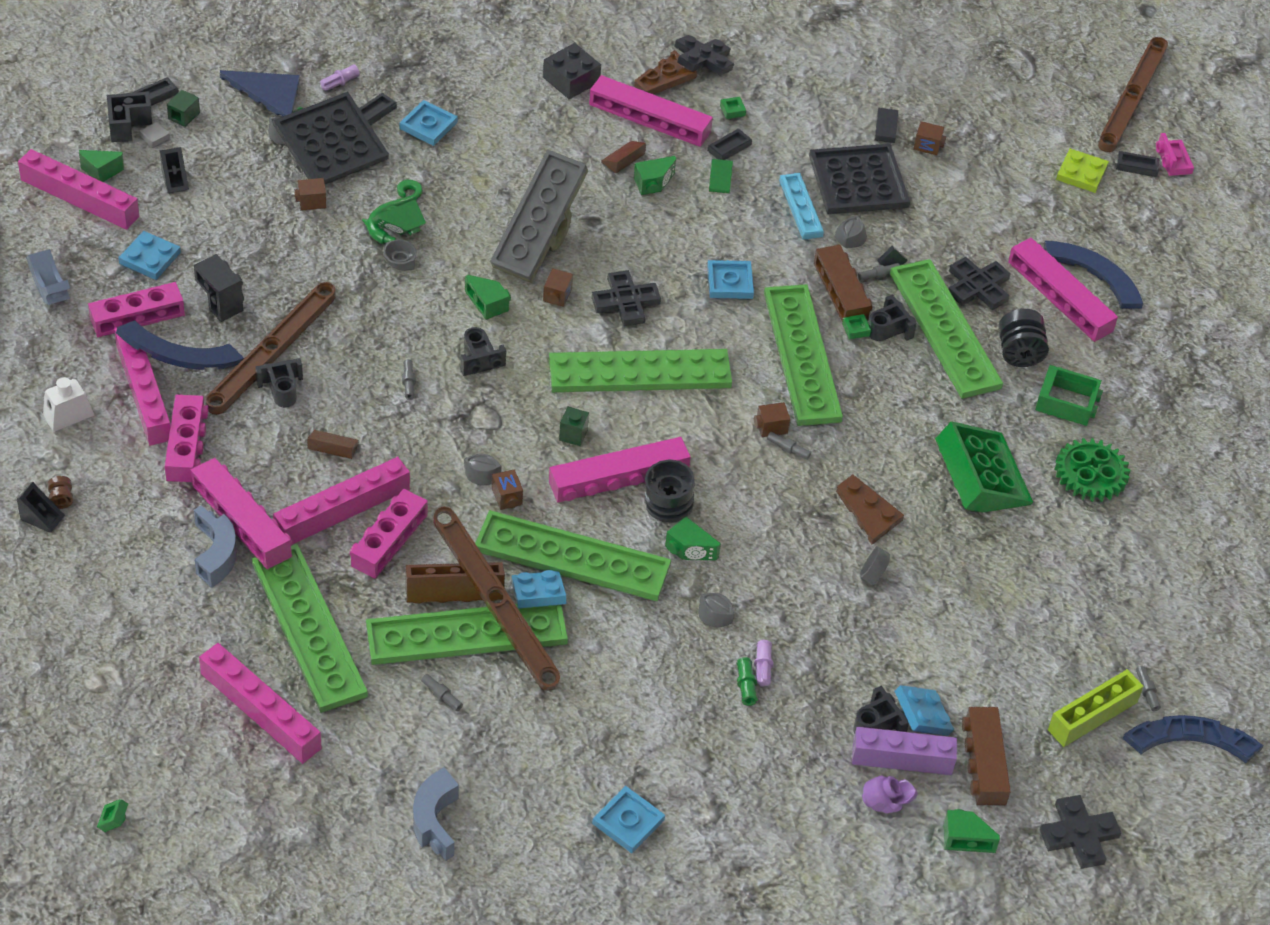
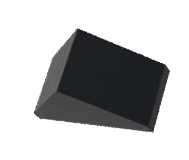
M181 147L159 150L161 171L167 193L189 190Z
M30 482L17 498L20 520L49 533L56 528L65 516L34 482Z

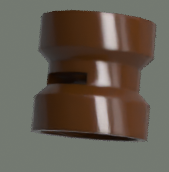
M66 476L52 477L47 483L48 492L50 493L49 499L59 509L70 507L73 503L72 482L70 478Z

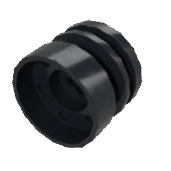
M1024 308L1016 309L1005 314L1000 319L998 329L1002 355L1009 365L1015 367L1034 366L1048 356L1049 345L1045 321L1038 311Z
M668 459L659 461L648 469L645 476V505L653 518L668 523L678 522L692 512L695 479L693 471L688 465L681 461Z

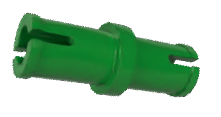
M742 657L736 662L739 675L737 685L741 688L742 703L746 706H752L758 701L755 688L757 678L753 675L752 660L748 657Z

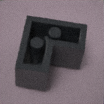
M149 92L106 95L111 143L133 141L131 126L153 124Z
M215 254L194 264L195 281L207 293L209 310L220 322L244 311L242 278L230 269L227 261L222 260Z

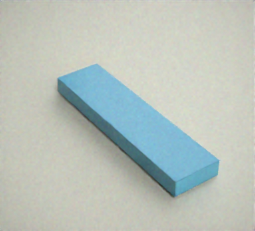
M801 174L780 175V184L802 239L823 237V228Z

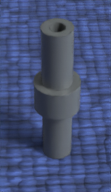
M897 263L888 266H875L872 270L859 272L858 279L863 281L871 278H885L886 275L890 274L892 267L900 265Z
M406 359L403 362L402 384L405 386V398L413 399L416 376L413 373L412 360Z
M770 432L767 440L781 446L782 450L789 454L794 453L806 460L811 455V451L797 445V442L790 438L785 439L773 432Z
M1139 666L1136 668V672L1141 684L1144 686L1142 694L1147 698L1151 710L1158 711L1161 706L1156 696L1157 689L1155 684L1150 680L1145 666Z
M425 674L422 677L421 682L433 691V695L441 702L445 701L456 712L463 707V704L451 694V690L444 684H439L429 674Z

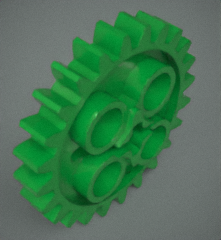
M1082 438L1081 443L1073 440L1072 445L1067 443L1065 449L1061 448L1056 458L1054 470L1057 471L1056 477L1061 478L1059 484H1067L1066 491L1074 490L1073 496L1082 494V500L1088 496L1091 502L1094 501L1095 497H1098L1103 502L1104 496L1112 500L1113 495L1118 497L1120 491L1125 490L1130 478L1129 462L1124 461L1125 455H1118L1119 449H1111V443L1104 446L1103 440L1095 443L1094 438H1091L1090 442Z

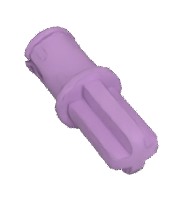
M353 64L341 71L336 70L333 75L320 81L321 88L323 90H330L338 85L343 86L345 82L359 77V69Z
M760 640L756 646L757 658L754 660V666L756 667L757 684L760 687H764L770 684L771 668L774 662L771 659L772 643L768 640Z

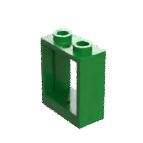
M1049 365L1035 411L1087 426L1089 419L1095 418L1098 406L1094 405V403H1100L1103 390L1099 388L1102 380ZM1056 386L1089 396L1088 406L1083 407L1050 397L1052 387Z

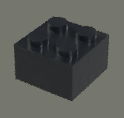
M576 43L545 58L543 62V78L569 100L592 88L601 76V64Z

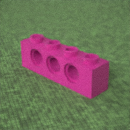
M176 282L88 303L90 320L97 338L114 334V328L134 320L139 325L146 326L185 316L184 301Z
M175 395L165 460L166 481L192 482L190 469L201 465V459H198L199 455H203V441H201V437L206 435V423H203V421L208 419V405H204V396Z
M403 489L398 496L395 495L389 507L385 511L380 512L374 525L366 529L359 543H355L350 550L351 567L376 579L428 516V500L406 489Z

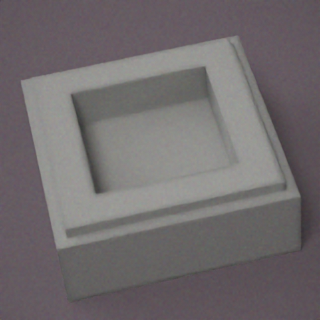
M157 122L139 131L140 137L152 148L170 139L169 132Z

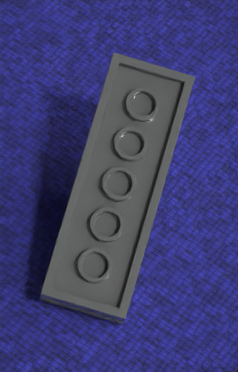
M547 149L490 260L493 268L529 283L533 282L548 250L552 252L557 250L568 233L572 217L570 207L588 173L586 164Z

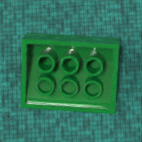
M951 421L935 438L965 509L983 513L1029 506L1033 503L1001 432Z

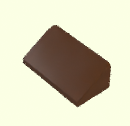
M630 141L601 160V163L613 172L618 173L645 155L646 143Z
M314 430L307 438L308 449L349 459L353 458L359 444L357 439Z

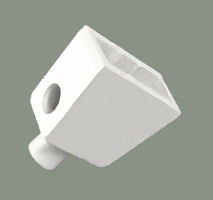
M66 377L59 378L56 382L57 386L45 391L43 417L53 432L94 416L86 394L77 380H70Z

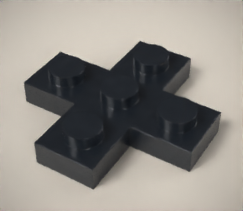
M690 35L676 40L674 47L683 52V54L679 55L677 63L694 72L705 66L719 76L733 70L734 63L726 57L729 55L731 48L725 45L723 41L713 39L703 44Z
M964 257L950 265L949 272L959 282L948 287V290L954 300L961 306L977 297L991 310L1008 302L1010 295L999 285L1009 280L1011 273L997 261L979 269L971 260Z
M629 270L608 273L607 280L610 289L594 291L591 295L596 313L618 311L623 327L644 324L645 315L642 307L661 304V296L656 283L634 286Z
M1081 795L1056 799L1055 806L1061 821L1042 824L1040 827V833L1047 851L1072 847L1080 869L1105 865L1107 859L1100 842L1119 839L1122 834L1114 813L1108 812L1089 816Z

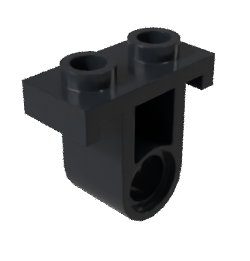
M892 294L885 297L883 308L874 311L870 315L869 327L871 333L869 337L875 341H884L905 333L904 339L908 341L914 338L917 323L915 318L910 316L905 310L903 304Z
M471 327L465 331V354L461 355L460 364L463 376L506 366V349L504 344L499 345V349L494 350L483 329Z
M300 358L255 366L258 388H262L263 384L269 383L276 405L287 408L296 403L295 378L298 377V380H303V367Z
M881 685L873 689L870 704L861 707L857 711L853 732L855 734L856 727L882 730L896 729V731L907 732L909 722L904 711H901L895 704L893 696L887 693Z

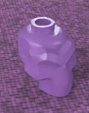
M878 776L864 784L862 799L866 806L871 807L877 812L883 811L888 814L900 811L903 804H908L916 798L918 792L906 779L898 781L891 776Z

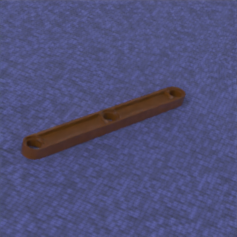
M1154 37L1150 40L1100 135L1098 143L1100 150L1113 152L1117 148L1166 53L1168 42L1164 38ZM1129 92H1135L1138 95H1132ZM1107 140L1112 142L1113 144H1106L1103 141Z
M322 282L318 284L207 395L206 405H208L209 413L214 415L224 413L256 381L255 366L273 363L336 299V289L332 283ZM330 291L331 294L324 296L321 295L320 292ZM271 344L278 346L274 350L267 349L266 347ZM215 400L222 402L219 406H213L210 403Z
M446 506L439 507L433 517L434 526L539 687L547 691L555 689L560 680V673L455 512ZM442 513H446L451 517V521L448 524H442L438 521L437 517ZM493 592H498L502 595L503 600L500 603H493L489 599V595ZM546 672L552 673L555 676V682L552 684L544 683L542 675Z

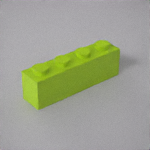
M1126 669L1054 712L1048 731L1065 747L1137 704L1144 686Z

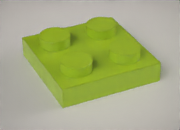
M1070 148L1056 180L1096 193L1109 161Z

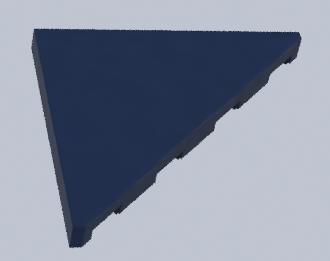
M220 70V78L222 80H228L230 85L240 92L245 91L248 93V97L259 104L263 103L269 111L277 116L293 113L300 75Z

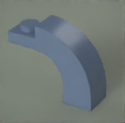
M50 249L26 256L36 287L46 305L70 299L67 291L70 289L68 280L63 281L61 279Z
M200 505L194 510L195 525L213 541V544L207 551L195 558L196 574L212 588L231 572L237 556L235 530L225 514L217 518L212 511H207Z
M443 767L429 776L415 795L413 828L422 848L430 843L432 850L437 855L440 854L447 861L454 856L455 842L439 824L436 817L444 807L459 799V785Z

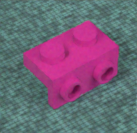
M1161 133L1159 141L1156 142V151L1160 154L1162 165L1166 168L1168 175L1193 174L1194 166L1183 141L1168 140L1166 133Z

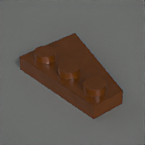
M674 50L670 53V57L660 60L657 67L647 70L635 79L634 87L654 95L697 78V71L692 72L677 63L680 54Z
M854 474L837 486V494L849 512L854 514L858 520L857 524L861 530L864 529L871 545L903 521V513Z

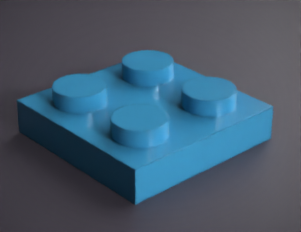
M423 100L399 123V129L434 146L458 123V116Z
M143 231L119 256V264L157 280L180 255L181 247Z
M708 260L707 271L710 298L753 299L754 288L751 261Z
M546 570L541 573L523 572L518 575H511L512 587L518 608L566 604V593L560 572Z
M900 685L895 690L913 731L949 736L954 731L950 717L946 713L936 690Z
M625 786L593 818L592 824L630 853H633L665 820V814Z

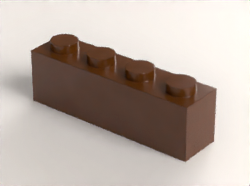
M840 244L816 249L814 266L841 321L843 322L844 317L863 314L868 321L870 311H872V302L870 298H867L864 286L859 282L854 267L852 268L849 262L848 254L843 251Z
M488 562L505 588L503 562ZM459 563L406 565L405 591L407 603L421 604L424 602L446 603L448 601L471 602L482 600ZM493 592L489 595L491 602L503 600L502 595L498 592Z
M969 707L966 717H962V730L967 734L965 738V752L969 753L970 756L967 767L968 773L972 774L973 778L970 784L971 795H975L976 805L1006 806L1011 790L998 707Z

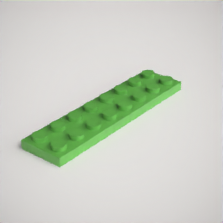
M931 259L892 267L890 271L891 277L961 399L1002 389L1003 382Z
M808 284L765 287L764 296L797 426L842 423L843 416Z
M727 349L549 353L552 393L720 389L732 387Z
M489 510L475 542L480 552L485 555L544 571H558L562 576L657 602L671 566V559L491 510Z
M298 544L291 546V558L269 569H266L256 557L252 558V565L320 713L367 698L368 691Z
M561 604L518 608L543 647L566 645L568 643ZM488 607L366 619L371 665L515 650Z

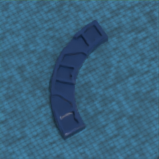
M1057 241L1044 242V250L1058 262L1073 266L1075 264L1083 266L1100 280L1104 279L1111 286L1110 289L1116 296L1121 309H1142L1143 301L1137 287L1129 276L1112 261L1078 245Z
M135 320L117 327L116 334L137 350L142 349L151 354L152 358L177 367L196 370L214 367L225 369L237 366L244 359L230 343L213 348L182 346L155 336Z
M1189 715L1165 716L1160 720L1146 721L1133 727L1123 736V740L1140 754L1163 743L1196 741L1228 751L1244 763H1247L1257 755L1264 746L1237 728L1234 730L1220 724V721Z

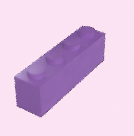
M856 727L852 748L853 765L952 775L957 759V738Z

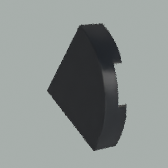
M892 245L877 261L883 266L897 263L901 266L908 259Z

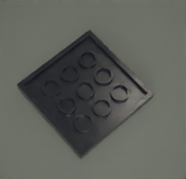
M348 91L273 121V126L307 179L324 178V184H328L389 159V153Z
M891 143L810 150L809 158L827 215L909 208L910 199Z

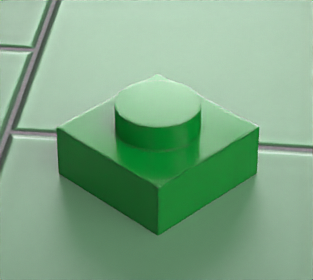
M740 96L721 99L720 107L726 119L746 116V108Z
M864 314L843 318L842 325L849 340L870 336L871 329Z
M119 799L104 805L97 828L107 832L120 827L126 819L125 813L129 804Z

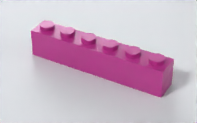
M601 75L590 89L589 105L701 147L711 133L712 116Z
M30 149L18 161L21 181L127 230L140 217L138 199L33 149Z
M1030 237L1011 248L1008 263L1091 340L1096 342L1114 332L1118 316L1044 250L1040 244Z
M116 327L114 328L116 347L148 444L151 446L168 442L170 421L147 353L142 349L137 350L119 337L116 334Z
M677 437L549 467V484L557 503L571 501L575 498L592 496L597 493L645 482L648 469L653 464L662 460H677L690 467L691 456L682 437Z
M395 457L273 513V519L276 520L281 531L287 533L293 544L381 504L395 495L398 496L403 489L409 491L410 471L399 457Z
M213 458L190 469L193 487L219 516L225 514L234 527L235 534L266 569L292 557L291 546L293 542L290 536L281 531L276 520H271L264 507L258 505L254 501L252 494L242 488L240 481L231 476L226 465H221L216 458Z
M216 643L199 656L201 675L302 764L322 749L321 732L222 645Z

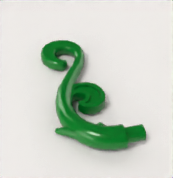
M409 179L401 181L397 185V193L401 197L400 199L380 205L369 215L368 220L362 219L374 240L381 244L397 240V238L390 236L388 232L384 231L383 227L380 229L377 224H374L372 218L377 214L421 197L423 188L419 182ZM407 189L414 190L415 193L413 195L406 197V193L404 191Z

